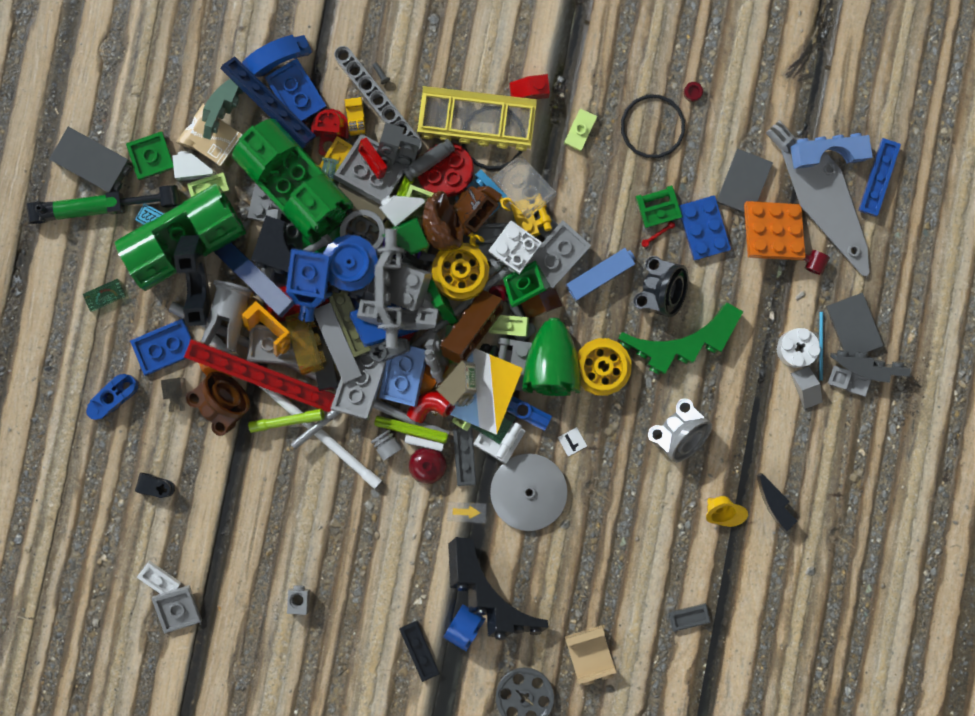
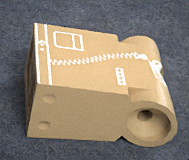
M202 104L194 115L192 124L183 131L176 143L199 152L227 172L234 162L232 158L233 150L243 134L222 120H219L220 126L217 134L213 133L211 140L203 138L206 122L202 121L203 108L205 106Z

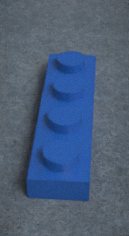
M885 138L881 139L858 211L875 217L878 216L901 146L900 143Z

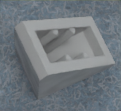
M810 367L790 373L804 409L823 402L820 383Z

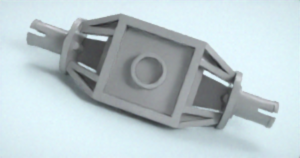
M385 229V247L377 249V253L382 255L375 266V308L384 325H378V329L386 331V348L394 349L398 348V331L405 329L406 325H402V308L388 307L391 305V294L388 292V286H391V275L387 271L402 270L401 253H404L405 249L397 247V229ZM394 254H396V265H390ZM397 312V323H393L389 313Z

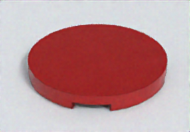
M452 143L455 147V152L450 153L448 157L418 177L423 189L432 193L443 191L448 197L455 196L464 191L471 183L474 175L473 161L468 152L460 145Z

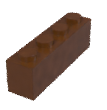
M485 290L479 296L477 295L469 309L464 311L460 321L453 325L450 334L442 340L441 350L443 357L458 364L462 360L466 361L504 311L503 299Z

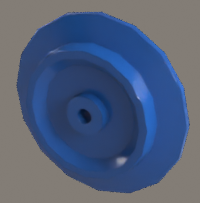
M345 235L338 237L329 243L323 253L331 255L328 281L340 290L355 291L362 289L375 276V266L378 262L376 250L369 241L360 236Z

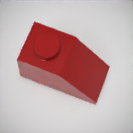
M548 74L527 76L509 83L512 97L529 99L549 98Z

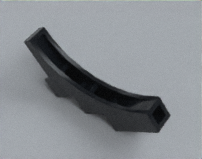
M455 537L448 543L450 588H457L458 591L468 590L469 612H474L480 616L487 615L489 637L504 640L512 633L520 634L524 632H530L531 635H540L549 628L548 620L534 618L520 612L496 593L480 568L474 539Z

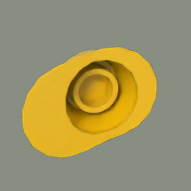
M719 496L707 499L708 512L706 520L709 523L733 527L746 521L748 517L747 509L733 504L728 497Z

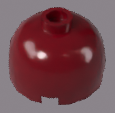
M425 447L415 450L408 463L411 476L422 484H433L439 481L444 476L447 468L446 459L442 452Z

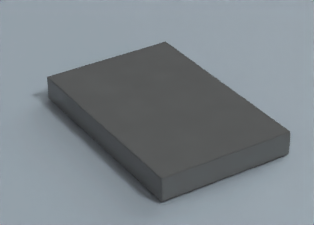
M737 148L718 195L717 203L745 213L744 203L746 201L758 202L773 162Z
M863 292L826 306L843 351H848L849 354H856V352H869L884 346Z

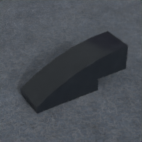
M759 473L757 481L762 499L775 522L783 531L787 532L798 522L785 508L790 501L764 474Z

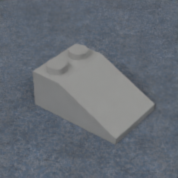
M392 259L390 265H396V260ZM402 263V270L387 271L391 275V286H388V292L391 294V303L411 311H418V308L423 305L433 273ZM375 276L368 288V292L375 294Z

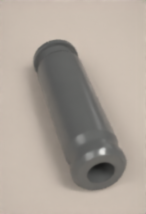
M445 139L443 143L426 152L410 163L407 168H403L402 171L409 181H413L414 178L419 177L448 157L450 153H454L455 147L449 139Z

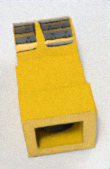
M362 98L344 99L350 136L366 134Z

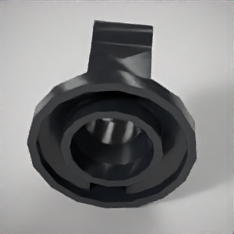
M651 256L645 263L649 273L644 280L643 291L635 295L633 299L634 306L644 313L654 312L659 315L673 317L679 312L686 298L689 281L688 270L684 265L663 261L657 256ZM659 263V267L654 270L655 265ZM647 299L646 305L642 306L643 301Z

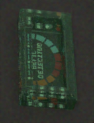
M115 279L83 294L90 312L127 297L119 279Z

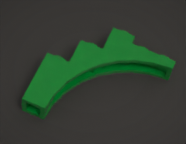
M726 302L705 327L692 335L677 340L648 341L635 338L623 332L620 333L617 340L620 341V344L625 349L629 350L632 348L636 350V355L641 358H650L647 366L650 367L649 370L657 375H660V373L665 374L675 355L678 356V361L687 365L688 362L694 363L703 345L706 346L705 349L713 354L722 352L744 311Z

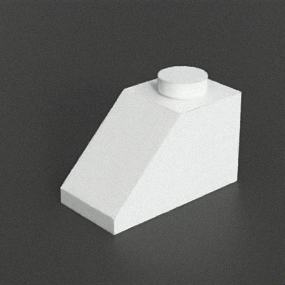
M189 151L178 152V155L172 156L174 175L178 181L203 179L216 175L211 168L192 153H189Z
M388 195L380 202L382 205L379 208L393 226L396 227L420 207L425 200L416 197L396 195L390 197Z

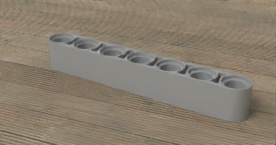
M346 46L338 47L334 53L338 65L384 124L386 122L405 127L407 132L403 135L420 139L352 51ZM342 53L349 55L346 60H340L339 56ZM353 68L360 69V73L357 75H352L350 72ZM364 83L372 84L369 90L362 89ZM377 97L384 99L380 105L374 104V100ZM393 112L395 117L392 120H388L385 118L387 113ZM420 142L417 155L422 151V142Z

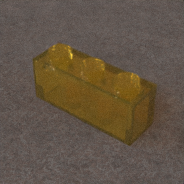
M299 313L286 316L285 319L301 375H306L323 370V363L326 362L324 352L319 351L318 345L321 344L319 334H315L313 327H317L315 319L313 322H305V319L300 321L298 320Z

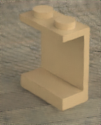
M601 625L565 636L579 684L583 683L584 686L590 685L595 682V679L602 678V680L612 678L614 673H617Z

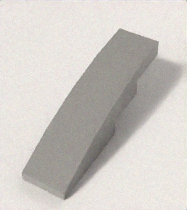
M328 303L316 308L314 315L344 384L363 377L332 304Z

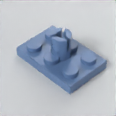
M410 345L411 350L386 361L379 398L416 407L426 365L424 353L426 349Z

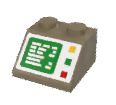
M462 360L436 389L453 406H468L474 400L473 396L477 391L476 368L473 362Z

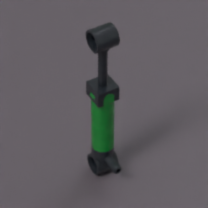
M166 185L159 187V193L154 195L124 198L123 194L118 191L105 193V195L52 202H30L26 204L28 224H42L52 220L109 213L112 215L125 213V206L160 201L161 207L170 208L179 206L180 202L178 186Z

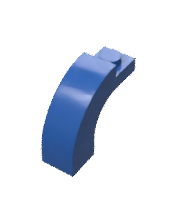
M289 35L255 50L244 59L242 64L258 78L265 76L271 69L285 61L310 55L312 50L305 35L297 37Z

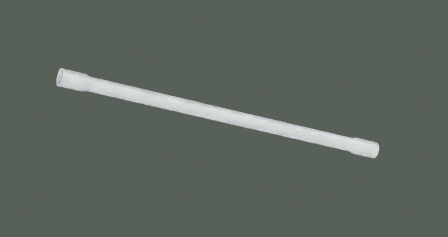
M217 335L214 336L209 344L214 348L238 356L235 352L227 349V345ZM260 387L291 415L303 413L284 395ZM305 422V423H301V424H302L304 427H306L307 429H309V428L312 427L315 423H314V422H310V423H306V422ZM320 429L314 434L355 470L371 487L375 489L382 480L362 465L324 430Z

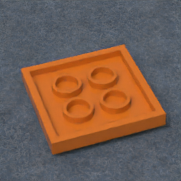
M746 201L744 203L748 258L805 259L802 209L800 204Z

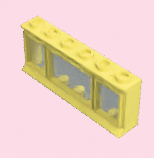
M423 86L417 133L422 139L432 140L435 137L440 138V141H445V139L451 141L452 139L459 140L461 144L477 142L479 146L487 147L489 144L497 145V148L508 149V146L516 147L515 149L519 151H527L532 146L537 99Z

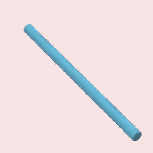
M819 312V381H823V312Z

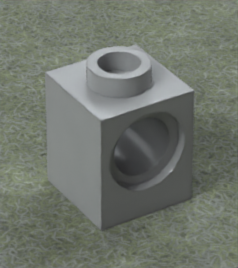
M294 585L293 588L288 590L287 614L307 615L309 613L310 589H305V586ZM301 595L303 597V604H296L294 596Z

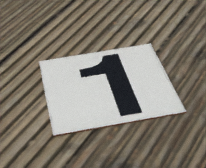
M577 427L558 437L567 456L587 447Z

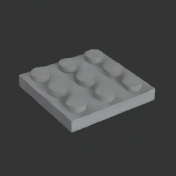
M361 134L335 172L333 179L382 205L380 202L388 195L391 196L404 175L403 168H407L408 165L394 161L393 167L387 166L385 176L378 179L358 151L361 139L367 137ZM367 137L377 151L379 143Z

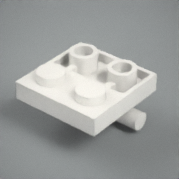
M510 221L488 250V253L508 266L512 273L520 274L542 242L513 221Z
M503 418L497 435L482 429L473 445L502 463L507 464L523 437L525 430L521 428L520 424L516 422L514 424Z

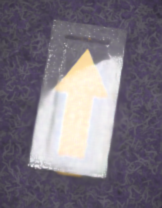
M448 501L447 521L486 523L487 504Z

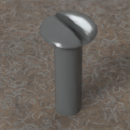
M377 62L374 63L372 66L381 78V84L389 82L390 77L385 76Z

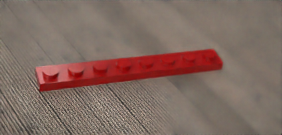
M190 340L184 358L318 409H323L326 412L331 411L335 393L327 390L319 391L318 387L196 340Z

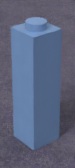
M624 248L567 283L566 288L576 302L633 267L636 259L630 250L627 251Z

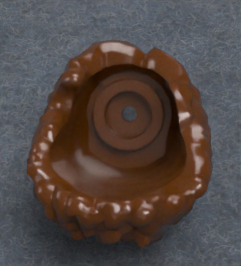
M443 191L435 192L432 197L427 198L424 206L425 209L423 210V223L421 226L425 238L432 247L438 250L459 249L463 245L464 226L460 225L457 228V216L453 205L449 204L447 194Z

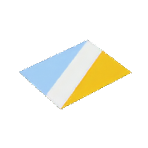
M475 348L467 361L475 364L477 392L473 396L474 400L468 406H455L450 415L497 435L523 368Z

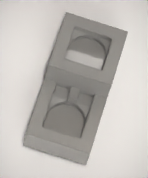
M834 366L828 384L866 397L872 380L859 376L850 370Z

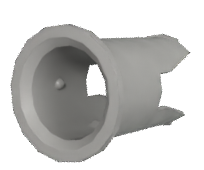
M214 280L213 284L216 287V293L200 342L209 345L220 328L222 320L229 322L227 349H230L231 352H236V345L243 325L242 314L247 310L250 298L256 296V293L249 288L237 284Z

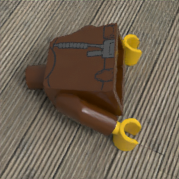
M470 186L467 190L459 193V200L454 205L457 212V227L460 225L464 226V234L466 237H470V244L472 246L479 247L476 244L477 238L484 242V238L475 235L473 231L477 232L499 206L498 202L501 203V206L506 211H511L506 207L507 202L515 205L510 198H503L501 193L490 186H479L477 189Z

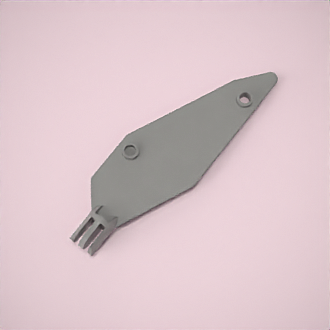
M779 120L766 134L782 152L801 208L862 276H867L869 274L868 247L840 167L824 151L819 164L813 167L794 169L790 146L803 138L795 137Z

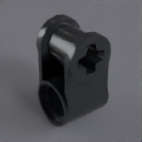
M140 472L135 492L165 498L174 494L175 485L170 480ZM161 486H164V488L167 489V492H164V490L161 489Z

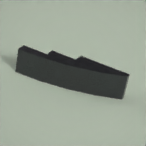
M314 315V321L307 322L318 390L324 391L338 388L335 363Z

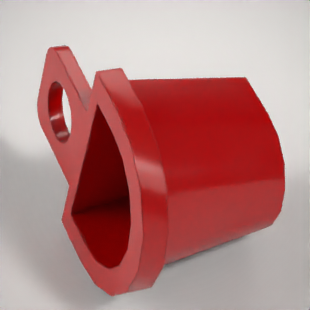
M325 109L314 117L311 131L320 137L319 154L321 156L327 154L323 149L325 142L330 141L333 143L337 136L341 139H349L348 120L340 111Z

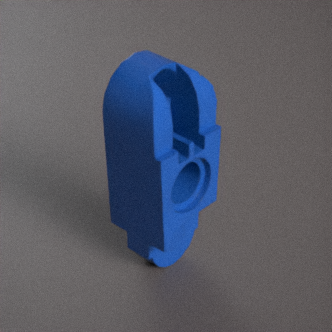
M119 374L114 377L90 400L86 410L88 417L93 420H102L109 413L115 411L137 392L138 381L135 377L128 374ZM128 382L130 386L124 389V383ZM110 393L114 396L112 403L107 402V396Z

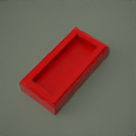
M367 137L361 139L358 148L359 153L378 179L383 178L387 165Z

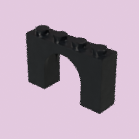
M199 235L181 236L174 253L177 274H186L187 297L183 308L186 327L206 325L212 304L201 238Z

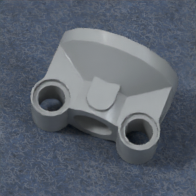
M689 399L678 401L676 405L677 412L672 414L662 427L653 426L648 433L653 444L656 447L662 448L664 453L676 463L684 461L698 451L712 430V423L696 410ZM691 407L687 413H683L684 408ZM658 434H663L661 439L655 440Z

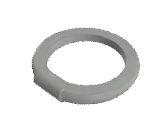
M365 209L356 210L348 214L340 226V237L346 235L347 225L353 218L357 216L371 217L379 226L378 240L372 245L377 251L384 241L382 235L385 233V225L382 219L376 213Z

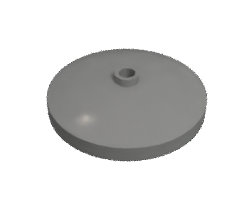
M520 454L510 458L507 464L503 463L496 471L491 483V501L496 513L506 524L519 530H539L553 523L562 513L567 501L566 480L557 465L548 458L537 454ZM527 489H531L533 491V494H531V496H527L525 494Z

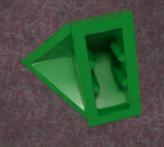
M416 216L400 222L396 227L391 228L397 229V245L411 253V255L429 248Z

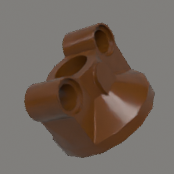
M219 372L209 373L185 397L190 407H198L202 416L212 422V431L217 436H223L234 429L236 422L246 414L250 405L247 393L242 386L232 377Z

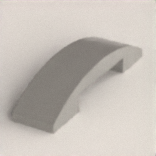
M360 299L357 318L375 325H384L375 308V301ZM419 307L418 311L402 309V325H406V328L401 330L435 328L438 309ZM397 312L389 313L393 323H397Z

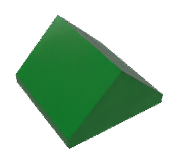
M536 260L526 265L520 274L515 272L503 278L512 308L550 287Z

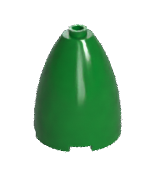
M549 318L548 321H545L531 344L523 373L522 390L524 392L533 393L534 390L536 393L542 394V396H570L573 391L580 393V367L576 348L568 329L559 318Z

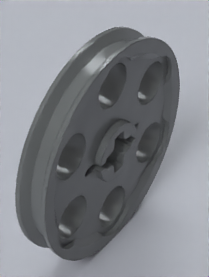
M522 667L508 672L501 679L496 690V704L502 716H508L506 712L509 707H515L518 710L516 716H526L528 711L536 712L537 716H548L553 708L554 693L551 683L544 674L532 668ZM522 674L524 676L523 683L516 684L513 681L514 675ZM536 677L543 680V685L540 688H535L532 685V681ZM504 688H508L512 693L508 699H504L500 695L501 690ZM520 693L524 695L528 693L530 702L526 700L522 702ZM541 696L549 698L547 706H541L538 703Z

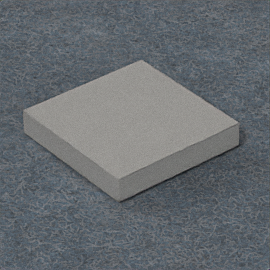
M190 585L152 597L164 634L202 622Z

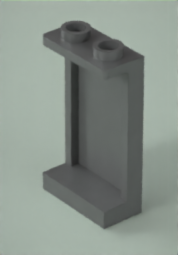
M69 126L49 159L108 193L120 191L123 178L128 176L132 169V162Z

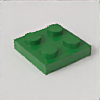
M162 131L126 143L139 181L174 169L173 159Z

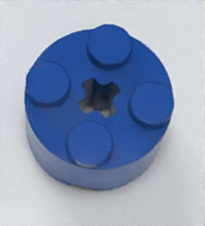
M462 604L443 638L460 649L467 651L486 618L476 615L474 612H469V607Z

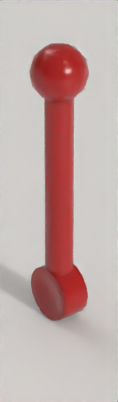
M670 221L668 226L649 239H644L641 245L647 247L655 238L670 228H675V222Z

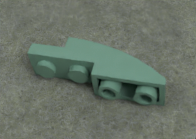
M231 79L216 89L203 108L202 121L206 122L203 138L211 140L213 133L217 134L219 120H223L225 113L231 114L233 107L237 108L240 99L238 96L243 94L244 91Z

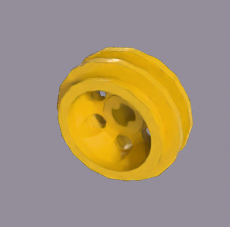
M463 243L459 249L440 250L433 261L432 279L437 285L439 292L450 300L466 301L473 299L483 291L488 282L489 265L487 258L479 248L469 243ZM455 256H463V258L456 259ZM472 260L476 265L470 266L469 261ZM449 262L451 267L449 269L444 268V263ZM458 266H462V269L466 270V272L460 274L455 269ZM475 274L477 279L475 281L471 280L470 275ZM447 276H450L452 278V282L447 283L445 281V278ZM463 282L466 286L465 288H459L458 284Z
M597 338L587 342L578 351L580 386L585 391L597 396H608L618 392L627 384L631 375V359L627 350L620 343L609 338ZM598 349L603 350L604 354L602 356L596 354ZM611 354L616 355V361L610 359ZM586 359L592 360L591 366L586 365ZM603 361L604 364L608 365L606 372L598 368L599 362ZM614 368H618L620 370L619 375L616 376L613 374ZM589 373L595 374L594 380L588 378ZM604 377L608 378L609 383L607 385L602 384V379Z

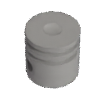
M390 429L371 441L372 444H375L374 448L377 447L376 451L383 461L402 449L397 439L392 437L393 433L390 434Z

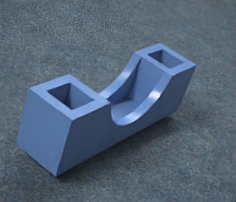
M862 133L851 134L850 137L845 138L844 135H836L832 139L818 137L815 138V141H809L808 138L797 140L796 144L790 146L794 169L808 168L819 164L821 156L826 150L839 153L846 163L864 162L873 158L869 135L862 136Z

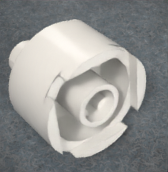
M797 328L784 333L777 345L779 359L785 365L794 368L810 365L820 353L817 337L806 328ZM797 345H800V351L796 352L795 348Z

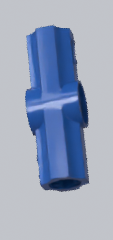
M514 396L511 397L506 412L545 431L552 418L551 415ZM520 405H525L528 408L527 415L520 416L517 408Z

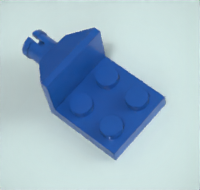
M291 249L286 293L296 305H300L298 316L300 321L305 319V322H313L315 307L321 305L333 294L332 291L327 290L331 255Z

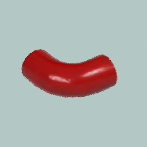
M426 392L419 396L416 407H409L406 415L415 422L423 423L430 411H436L441 416L447 417L454 410L455 406L448 402L439 392Z

